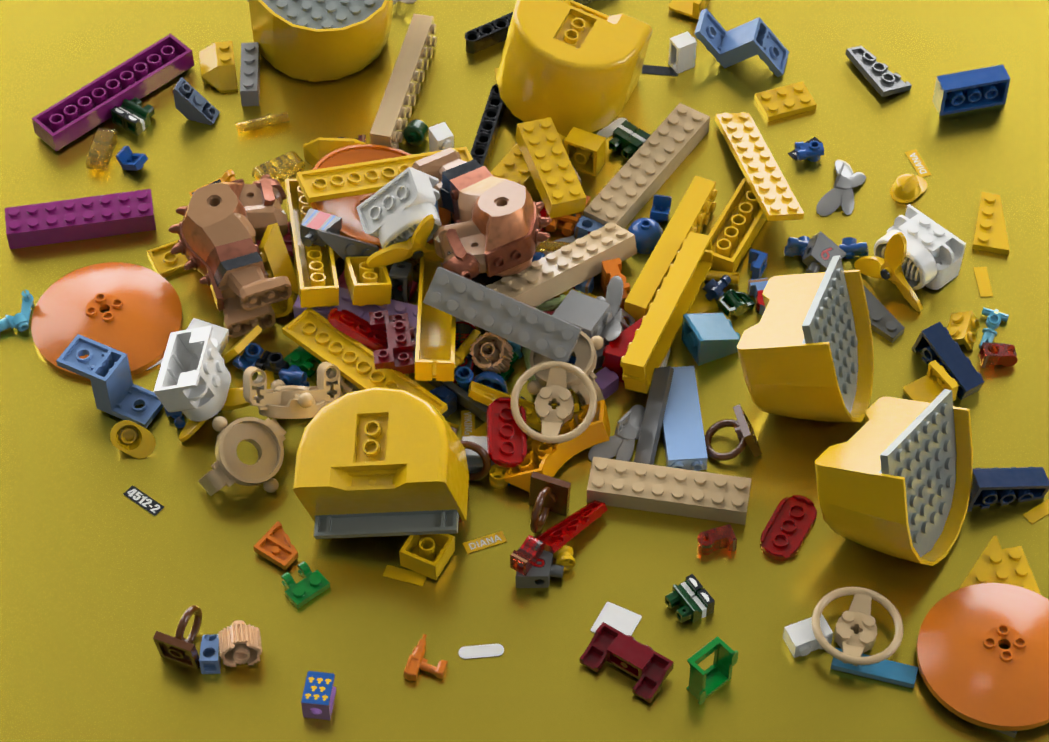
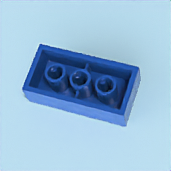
M1003 64L937 76L932 102L939 116L1002 105L1006 103L1011 78Z

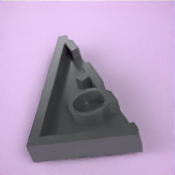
M317 229V235L344 261L345 257L370 256L379 250L377 245Z

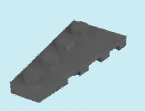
M856 46L846 49L845 55L881 97L911 90L912 84L908 81H902L901 76L889 71L886 64L877 62V57L864 47Z
M864 286L871 329L893 343L904 333L905 327Z

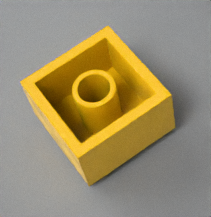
M573 127L564 140V148L571 164L576 170L597 176L605 164L606 137Z
M450 534L410 535L399 551L400 565L437 580L455 551V536Z

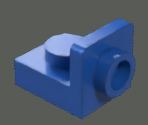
M750 249L748 262L751 264L752 279H760L767 267L768 254L755 249Z

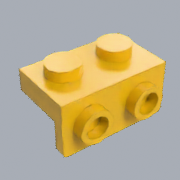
M973 311L952 313L947 329L955 342L964 344L966 349L970 351L976 342V334L980 327V322Z

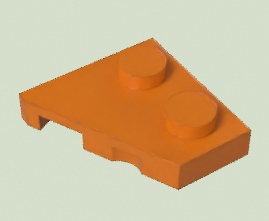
M279 521L253 546L254 552L285 571L298 558L296 548L291 544L289 536L284 532Z

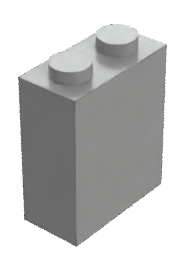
M571 289L552 316L582 328V331L591 338L602 334L606 324L611 322L613 314L609 303Z

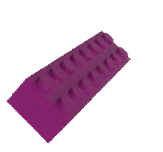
M151 189L5 208L6 236L10 249L156 230Z

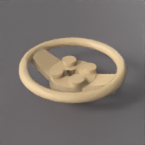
M562 361L542 362L529 368L517 380L511 394V412L518 427L532 439L543 443H563L576 438L588 428L596 413L597 394L592 381L580 368ZM550 369L546 387L540 389L535 399L536 415L542 421V434H540L524 422L519 411L518 400L523 385L530 377L540 371ZM566 371H569L580 378L587 388L589 408L586 417L578 427L566 434L559 435L563 424L569 419L571 420L574 414L573 397L567 389ZM557 403L559 407L556 406V409H552L550 405Z
M844 587L831 591L817 603L812 614V630L817 642L828 654L845 664L849 663L857 666L879 663L889 658L898 649L903 638V622L896 607L886 597L870 589ZM846 595H854L849 611L843 612L836 623L834 631V641L841 647V652L834 648L824 637L820 627V617L826 605L834 599ZM873 599L884 606L891 614L895 624V635L891 644L884 651L876 655L861 657L863 652L873 648L877 637L875 618L871 616V600Z

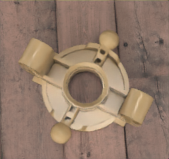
M581 331L571 354L576 357L574 366L580 368L592 381L596 390L597 401L604 400L602 391L595 381L597 376L593 372L597 363L595 350L598 351L603 348L604 340L596 335L590 338ZM531 350V367L542 362L555 361ZM550 369L535 374L536 380L530 381L527 386L530 394L538 395L540 389L546 387ZM566 371L567 389H572L577 393L582 406L589 404V395L584 383L576 375Z
M322 362L317 368V386L285 385L284 381L277 379L271 383V389H267L266 373L257 367L250 366L245 369L243 374V396L245 401L250 403L251 406H258L259 414L265 417L279 419L314 418L322 407L335 401L340 396V369L329 362ZM331 368L330 375L326 376V371ZM257 372V379L252 381L253 374Z
M222 416L215 417L212 421V427L220 432L215 446L217 461L211 465L213 469L198 480L201 486L210 496L225 485L230 487L234 483L244 486L263 484L265 491L275 492L279 487V483L273 476L279 471L283 462V441L286 439L284 435L287 432L275 418L270 420L268 417L266 420L255 417H244L228 425L226 418ZM247 441L256 447L258 460L254 465H247L239 460L236 449L240 442Z

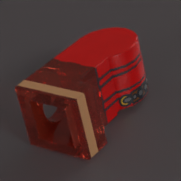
M983 342L978 354L981 368H988L989 365L1009 367L1018 362L1016 348L1011 344Z
M730 524L703 531L697 537V550L703 555L712 554L715 550L727 548L729 552L737 548V539Z
M529 535L517 551L514 550L510 555V568L526 576L543 553L545 543Z

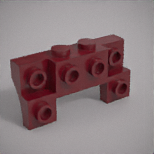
M388 310L369 312L371 331L386 330L389 348L373 351L375 369H392L402 374L415 373L413 352H415L416 343L415 340H411L415 338L414 328L409 326L408 313L388 315Z
M604 622L598 627L590 644L580 657V663L595 672H598L603 664L608 661L639 680L633 687L632 693L649 703L661 690L662 683L674 666L673 661L655 652L650 646L641 644L634 637L625 635Z

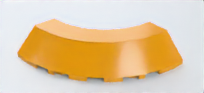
M605 399L597 401V409L592 422L576 438L567 442L552 444L543 443L529 437L527 439V454L524 461L516 467L506 469L505 482L530 492V479L533 471L554 477L561 466L576 454L594 445L610 441L611 429ZM589 404L581 406V410L575 412L571 420L569 419L563 424L559 435L574 430L582 423L587 415Z

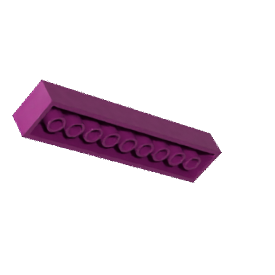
M170 33L34 116L32 123L35 134L55 151H58L111 118V109L115 106L118 108L122 106L125 98L129 101L134 97L141 99L193 67L192 50Z

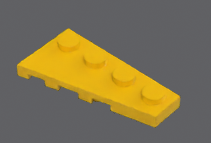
M982 192L972 249L1009 255L1010 249L1000 195Z
M471 381L468 389V397L487 406L497 398H511V395L474 381ZM519 398L518 404L522 405L526 412V424L541 431L542 421L536 415L535 403Z

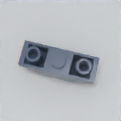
M182 77L179 79L173 89L176 109L188 120L212 125L220 112Z

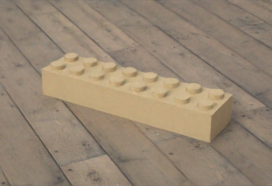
M593 457L587 486V503L596 500L608 506L745 525L751 478Z

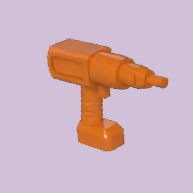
M423 634L422 639L418 641L417 646L414 647L412 654L408 658L403 677L408 681H416L420 670L431 673L440 679H443L448 661L441 660L436 667L428 664V659L423 658L426 634Z

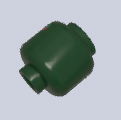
M418 119L409 122L403 131L405 140L415 146L422 144L429 134L427 124Z

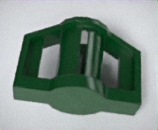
M734 289L726 291L718 303V307L727 317L732 315L741 316L755 306V302L745 292H738Z

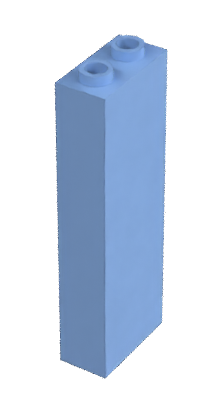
M694 366L672 367L674 372L662 423L666 466L694 471L707 470L708 457Z

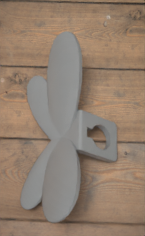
M836 160L835 170L837 178L833 186L834 188L820 199L816 206V212L820 216H828L841 205L843 212L846 215H850L855 203L852 188L862 185L866 180V176L862 172L853 173L851 166L847 162Z
M614 276L609 281L606 298L603 296L596 298L609 303L611 306L612 320L609 324H606L600 335L603 340L606 339L609 342L619 337L622 332V326L624 328L629 327L624 317L629 320L630 326L635 323V319L620 308L623 296V281L620 276Z
M641 405L632 406L630 411L618 421L615 435L610 437V441L594 445L590 449L588 454L590 461L593 460V457L611 459L616 456V460L630 461L635 439H639L645 408Z

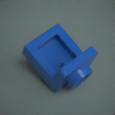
M124 146L116 155L123 170L138 171L148 160L146 154L133 153L129 146Z
M655 194L650 218L657 222L668 221L672 197Z

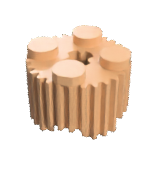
M485 332L483 336H479L480 338L470 345L472 348L469 349L471 350L469 354L473 356L471 357L473 362L482 371H491L497 374L499 372L501 374V372L505 373L509 370L510 362H512L511 358H513V349L503 337L491 332Z
M237 620L232 623L231 627L227 626V629L224 628L219 631L220 657L223 659L224 665L226 664L232 668L236 667V664L248 663V665H254V663L260 661L262 645L258 627L251 626L250 624L246 625L244 621Z

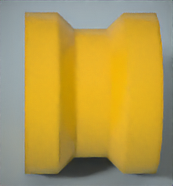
M497 464L491 466L489 483L492 487L501 489L508 485V482H505L504 479L506 467H501Z
M564 545L553 553L556 559L555 565L564 566V570L573 568L576 564L573 557V548Z

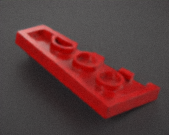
M594 500L535 537L544 542L539 548L555 553L593 521L600 518L608 510L606 504Z

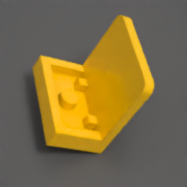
M672 0L669 4V10L699 19L700 12L706 9L712 0Z
M934 360L928 365L927 375L904 386L903 392L910 400L931 403L944 389L952 390L953 401H955L959 385L946 372L945 368Z

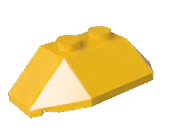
M233 41L215 42L201 50L199 57L202 79L215 87L220 93L237 92L238 85Z
M319 137L303 144L304 159L315 167L321 158L334 150L366 143L351 138Z
M278 223L268 225L258 247L265 271L268 273V278L287 276L292 292L295 295H299L296 273Z

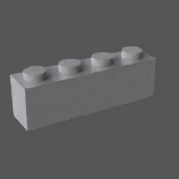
M241 43L242 106H259V43Z

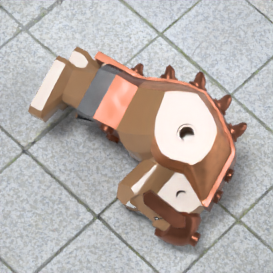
M452 147L417 160L412 165V168L436 177L441 181L434 186V189H437L440 193V198L437 200L438 206L449 210L455 223L439 226L433 234L435 252L440 258L444 259V262L441 263L442 268L471 280L480 273H487L488 277L494 275L505 277L518 274L530 267L537 245L548 240L550 234L540 232V230L550 225L552 219L539 215V212L544 207V203L541 201L535 203L525 186L514 181L494 177L485 166L479 164L475 159L468 162L463 161L459 152Z
M269 174L263 175L260 180L253 181L252 184H245L243 179H238L231 182L209 184L197 189L193 193L189 205L176 209V213L184 216L183 220L179 224L172 225L168 230L171 233H177L180 237L178 243L172 247L171 254H185L188 262L185 263L184 270L197 269L204 276L199 282L200 284L210 285L219 312L223 311L224 328L229 329V338L232 339L245 335L257 325L262 330L272 327L276 320L271 304L287 300L292 295L291 284L287 276L268 278V273L265 271L257 246V240H262L268 225L278 223L282 237L288 233L287 215L281 208L286 195L281 184L276 179L271 178Z

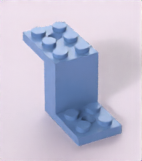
M707 8L700 12L694 34L724 68L758 54L760 59L766 63L777 77L784 74L789 51L760 17L726 31Z
M78 334L56 360L57 366L90 379L96 407L99 410L147 428L163 407V404L154 392L133 384L128 356L121 351ZM89 355L84 359L79 358L80 356ZM136 405H144L142 408H135Z

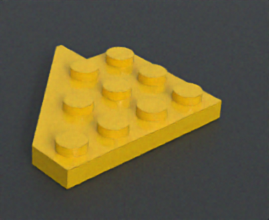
M997 536L992 537L960 586V588L981 583H1003L1026 588L1041 595L1022 546L1002 549Z

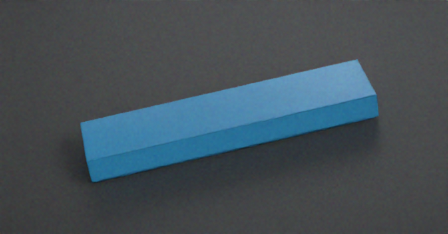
M833 657L831 669L910 688H914L918 671L916 666L886 659L875 664L854 666L853 664L842 663V661Z

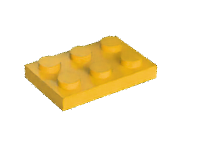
M803 81L755 93L754 96L768 122L815 110L817 106Z

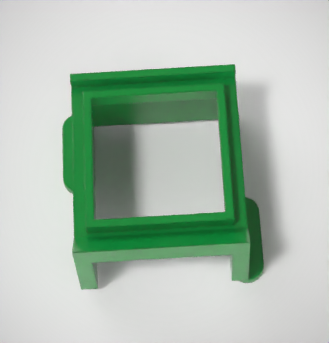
M718 636L687 659L690 665L689 686L686 689L698 699L699 705H702L707 697L731 679L732 667L738 661L739 652L732 650ZM714 652L713 665L704 671L698 664Z

